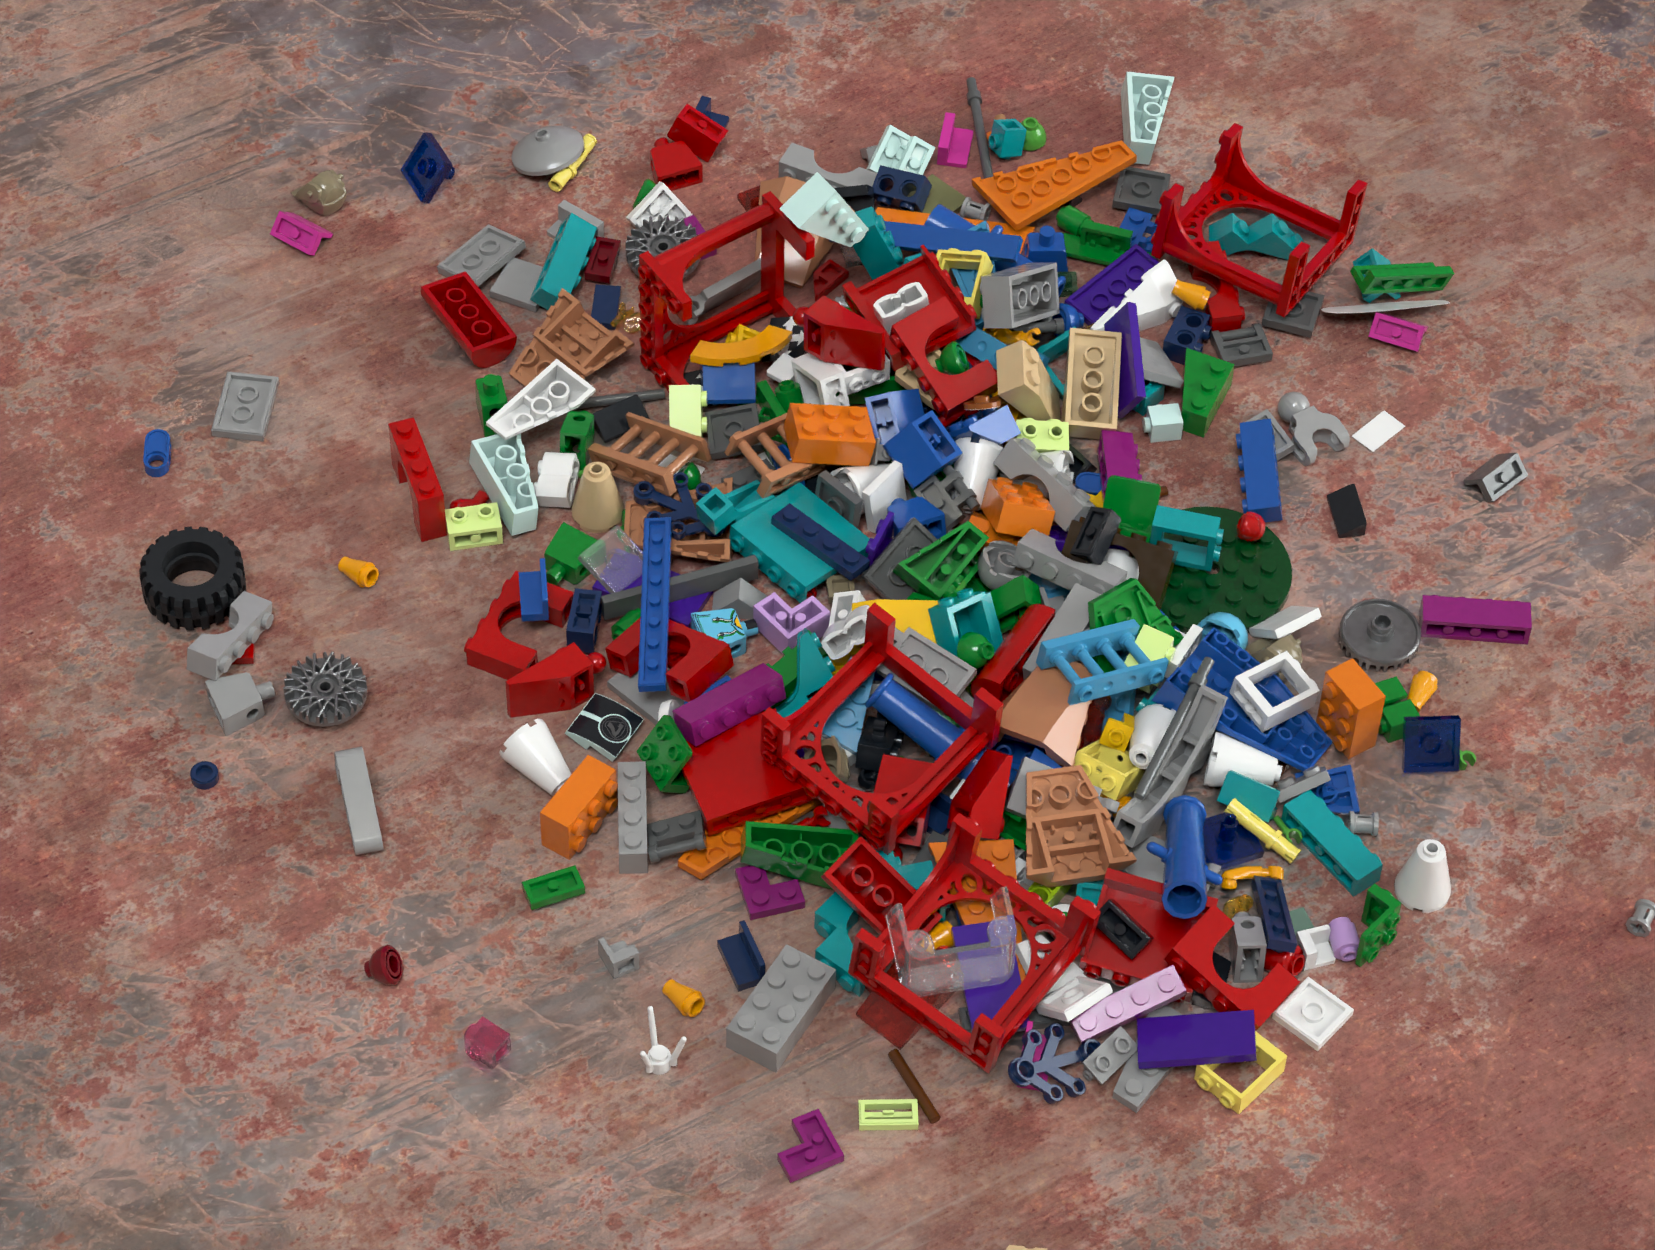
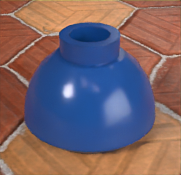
M1059 303L1060 314L1053 315L1052 319L1063 318L1064 331L1074 326L1082 328L1084 325L1083 314L1078 313L1071 305Z

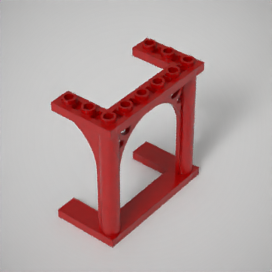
M1234 123L1228 130H1224L1219 138L1221 146L1214 160V163L1217 165L1211 178L1207 182L1204 181L1196 194H1191L1184 206L1181 205L1184 192L1183 186L1175 183L1168 191L1165 190L1159 200L1161 209L1155 219L1157 228L1151 239V244H1153L1151 255L1160 259L1166 253L1277 305L1275 314L1285 318L1353 243L1368 183L1358 179L1347 191L1341 219L1338 220L1279 193L1264 184L1253 173L1244 158L1240 142L1243 126ZM1223 193H1226L1230 195L1233 200L1226 201L1221 197V195ZM1239 207L1253 208L1273 213L1275 216L1329 241L1307 265L1306 262L1311 245L1301 241L1289 255L1283 284L1280 285L1223 258L1213 251L1203 237L1202 226L1208 217L1218 211ZM1188 235H1193V236H1195L1196 238H1195V239H1190V238L1188 237Z
M771 191L762 195L761 205L654 257L649 251L639 255L640 361L645 369H649L654 374L657 383L663 385L668 390V393L669 385H690L684 379V371L690 360L691 353L700 340L714 342L730 332H734L739 324L746 326L770 313L776 318L793 316L796 308L784 296L785 239L807 261L815 257V238L809 232L799 229L779 209L783 204ZM761 228V292L700 323L679 325L672 322L668 316L667 306L670 312L676 314L683 322L692 318V299L685 293L683 288L685 271L704 255ZM672 330L670 335L664 340L663 336Z
M874 602L867 609L864 646L805 705L785 718L771 707H768L762 713L760 753L766 762L778 766L787 779L792 782L796 781L803 786L808 796L813 799L817 798L825 804V808L829 813L834 816L838 815L846 821L847 826L854 833H861L866 837L868 843L875 850H882L885 854L889 855L895 848L896 838L985 746L992 749L998 743L1004 704L983 687L975 693L973 708L893 646L896 619ZM883 664L963 727L965 731L910 785L889 793H869L846 785L832 773L822 754L821 736L827 720L834 711ZM810 733L815 737L813 741L807 740ZM801 748H810L815 751V755L810 759H801L795 752ZM816 764L821 768V770L817 772L815 768L811 766ZM852 799H860L863 802L861 807L858 805L856 801H853ZM894 800L897 803L891 805L888 801Z
M958 813L952 820L946 850L927 879L881 934L876 938L864 928H861L856 934L848 973L989 1074L996 1066L1000 1051L1078 955L1083 957L1090 949L1101 911L1097 909L1093 902L1086 899L1083 900L1078 895L1070 903L1067 917L1061 910L1051 908L1043 902L1038 894L1027 891L1020 886L1015 878L1009 875L1006 876L997 870L991 861L976 855L982 828L979 827V824L974 819ZM968 876L976 882V890L970 893L964 890L961 884L963 877ZM952 883H954V887L957 892V894L955 895L947 893L948 891L952 890ZM982 887H984L986 890H988V891L991 892L992 894H991V895L985 894V893L982 891ZM960 901L985 902L1006 911L1019 923L1025 932L1031 953L1029 970L1022 983L992 1020L981 1013L974 1022L972 1033H969L884 972L922 924L935 911L948 904ZM1031 920L1038 926L1032 927L1027 921ZM1040 932H1048L1055 937V940L1048 944H1042L1036 941L1035 936ZM1038 951L1045 952L1043 959L1038 956Z

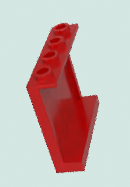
M923 244L920 246L922 256L858 288L854 286L852 281H849L842 285L845 302L852 312L884 330L885 328L875 316L873 304L881 297L896 294L903 286L914 282H919L926 291L929 304L946 296L959 315V320L955 328L933 339L926 346L925 354L927 355L975 331L977 314L971 304L967 305L965 303L960 288L952 285V280L947 270H942L939 267V261L934 252L929 253ZM885 330V355L890 360V366L893 371H896L906 366L903 360L904 356L900 349H897L891 342L889 334Z
M764 711L753 715L696 747L687 741L692 750V756L681 771L703 816L704 828L708 837L743 825L746 821L752 822L813 801V798L806 794L803 786L796 781L792 782L787 779L778 766L775 764L771 765L763 759L760 753L761 720Z
M1107 868L1097 909L1099 910L1109 899H1114L1154 938L1131 960L1096 926L1090 949L1081 958L1079 968L1089 978L1099 979L1102 977L1111 980L1113 984L1121 987L1132 985L1169 967V964L1164 960L1167 954L1213 904L1217 906L1218 899L1207 896L1205 909L1196 917L1187 919L1174 917L1164 909L1162 902L1163 883ZM1178 974L1186 988V994L1184 997L1173 1002H1190L1193 988L1182 975Z

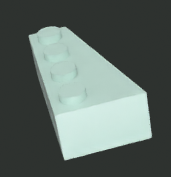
M1126 72L1121 89L1124 143L1137 155V164H1150L1174 81L1172 76Z
M818 172L779 208L799 229L848 247H852L855 243L860 242L869 230L839 193Z
M521 433L507 440L496 434L471 441L469 463L492 503L497 502L500 517L511 536L536 530L539 507L533 482L530 479V469L526 462Z

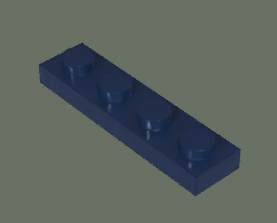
M789 503L772 516L771 524L850 581L869 568V559Z
M1254 875L1251 887L1258 916L1261 918L1267 944L1266 949H1271L1275 952L1285 951L1294 953L1297 940L1282 881L1280 879Z

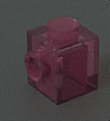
M483 1016L476 1024H471L465 1031L466 1054L473 1061H480L491 1069H494L511 1051L510 1034Z

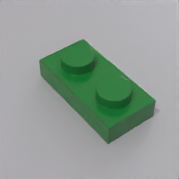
M576 865L522 882V890L531 910L585 894V886Z

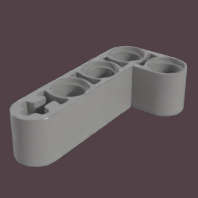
M363 747L335 751V768L338 783L342 790L355 856L384 850Z

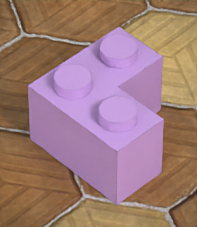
M774 592L753 606V619L757 623L758 631L782 653L788 646L791 650L797 646V634L804 628L811 633L815 632L818 638L823 637L829 626L830 611L813 595L794 608H791Z

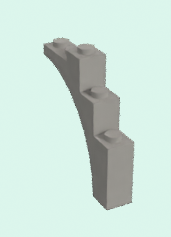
M1205 685L1199 688L1190 711L1144 799L1140 800L1134 796L1117 812L1113 825L1117 831L1120 830L1125 839L1124 843L1129 847L1134 848L1159 831L1164 819L1165 805L1174 797L1182 796L1190 775L1203 767L1212 746L1211 738L1228 699L1227 696Z

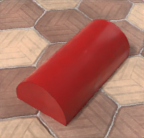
M466 271L421 286L422 298L474 365L481 368L494 366L503 361L512 352L517 341L516 334Z
M1033 604L1026 609L997 648L993 657L972 682L971 693L973 697L983 687L1003 702L1023 681V666L1055 617V609L1042 604Z
M862 836L821 876L879 935L916 892ZM935 911L898 954L904 958L943 916Z

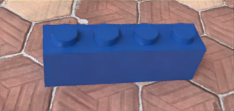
M1271 418L1239 423L1240 433L1236 434L1237 448L1242 449V455L1238 456L1240 471H1244L1245 476L1240 477L1242 493H1246L1247 499H1242L1243 513L1245 514L1248 511L1257 513L1262 516L1265 523L1281 521L1283 517L1275 437Z

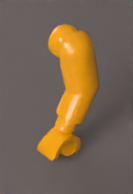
M983 327L982 329L1006 345H1011L1021 340L1027 342L1030 346L1040 342L1032 337V333L1036 335L1041 333L1039 328H1033L1027 333L1011 331L1007 328Z
M1243 866L1226 870L1221 875L1223 878L1221 887L1236 889V879L1253 880L1254 875L1283 880L1284 870L1279 866H1268V868H1262V866Z

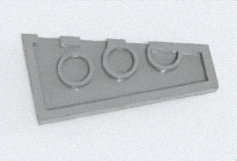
M1165 1005L1149 1013L1146 1018L1182 1014ZM1137 1050L1127 1060L1113 1091L1112 1098L1137 1113L1174 1067L1139 1069Z

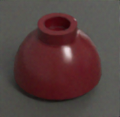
M385 945L377 949L372 954L370 960L365 962L364 970L369 978L373 977L376 981L385 985H395L402 977L403 965L398 951L391 945Z

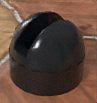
M862 769L858 775L859 787L865 791H873L879 772Z

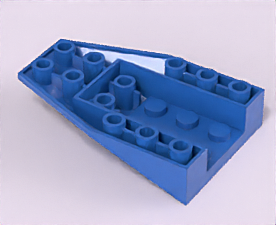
M1215 627L1202 639L1180 668L1177 667L1151 700L1163 705L1167 709L1177 711L1189 688L1188 682L1192 674L1197 673L1204 657H1210L1215 662L1207 676L1208 682L1206 686L1228 697L1215 732L1224 733L1301 771L1314 766L1332 744L1330 738L1307 711L1262 733L1229 693L1236 676L1261 663ZM1275 674L1254 684L1272 707L1295 697Z

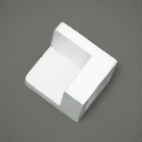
M783 353L768 368L767 376L779 383L784 380H793L795 382L791 360L795 358Z
M1329 925L1297 932V945L1301 947L1305 956L1304 971L1335 963L1336 958L1329 943L1331 932Z

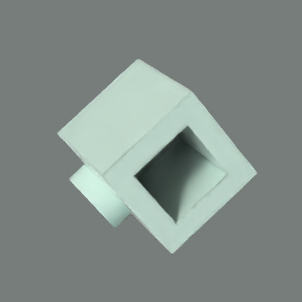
M1178 403L1158 404L1147 407V415L1143 417L1142 425L1144 433L1149 435L1150 443L1181 440L1183 419Z

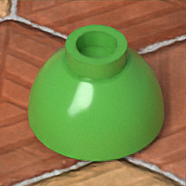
M1028 117L1024 119L1021 124L1027 131L1023 150L1032 151L1040 149L1045 145L1047 139L1044 127L1035 118Z

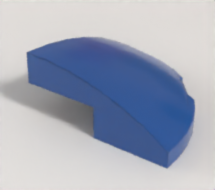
M1351 765L1327 770L1331 780L1310 789L1317 797H1321L1324 800L1328 809L1334 814L1348 815L1349 811H1354L1355 814L1360 813ZM1303 772L1294 773L1295 778L1304 775Z

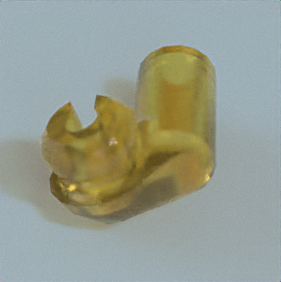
M1247 894L1234 897L1224 904L1223 913L1232 919L1238 912H1248L1253 906V899Z

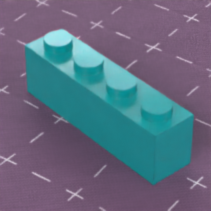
M872 206L856 211V215L869 230L860 242L853 245V248L871 279L874 280L904 264L902 251L899 246L895 247L891 231H886L882 215H877Z
M572 212L559 226L531 295V301L549 310L551 305L554 306L557 302L558 294L562 288L571 294L572 290L577 287L581 280V276H579L580 270L584 269L589 260V257L586 256L587 252L593 248L596 242L594 235L597 227Z
M1308 790L1284 805L1282 821L1289 829L1296 828L1302 833L1301 843L1353 897L1380 880L1383 867L1380 858L1375 853H1371L1363 845L1360 837L1353 834L1345 826L1343 820L1328 809L1321 797H1317L1311 790Z

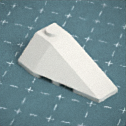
M1164 259L1148 270L1141 277L1143 282L1134 291L1129 289L1124 294L1125 297L1117 308L1112 306L1091 326L1090 330L1105 331L1104 324L1127 302L1136 303L1139 332L1163 324L1172 317H1176L1181 306H1183V300L1171 294L1177 279L1169 263Z
M556 359L486 422V425L503 439L507 440L578 408L596 392V389Z

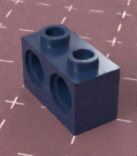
M880 165L872 187L876 203L880 206L889 208L892 205L899 207L901 210L922 213L932 185L924 175ZM893 185L891 190L885 192L887 187ZM916 191L913 196L907 197L910 192Z
M1181 306L1163 342V351L1170 361L1184 365L1186 348L1202 353L1204 346L1202 343L1204 340H1209L1210 331H1212V326H1209V314Z
M575 588L566 629L567 646L574 642L583 653H593L595 651L602 617V591Z

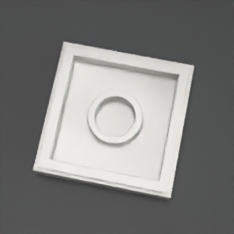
M893 461L862 491L867 529L873 533H876L880 519L885 520L887 508L895 499L902 498L905 501L907 500L903 467L897 461Z
M1290 606L1249 628L1251 637L1279 640L1320 619L1322 616L1319 608Z
M1077 976L1042 999L1036 1009L1040 1015L1069 1022L1113 993V990L1109 983Z
M1307 977L1273 1012L1272 1019L1318 1051L1353 1015L1354 1009L1310 977Z

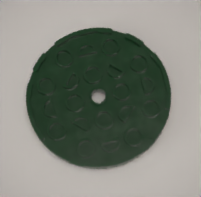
M1208 506L1182 509L1220 517L1219 529H1224L1221 545H1217L1221 546L1219 562L1213 561L1212 569L1215 570L1217 568V574H1208L1204 570L1174 564L1161 607V611L1172 622V627L1176 626L1180 632L1187 634L1193 624L1197 625L1206 616L1212 613L1225 612L1238 617L1245 625L1247 632L1250 633L1249 628L1280 612L1288 599L1292 581V566L1289 555L1279 538L1266 526L1265 533L1257 541H1246L1239 538L1237 524L1243 513ZM1164 532V539L1208 547L1209 541Z

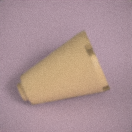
M592 462L584 468L572 505V518L580 524V528L584 531L605 533L610 531V528L617 524L618 526L621 524L622 511L625 507L610 468L605 463Z

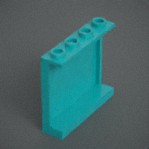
M799 482L732 524L729 539L734 551L739 552L744 557L755 555L758 560V569L766 574L772 582L783 588L790 597L795 598L801 603L806 600L808 591L838 571L773 526L771 519L774 514L790 503L866 558L868 554L865 553L870 538Z

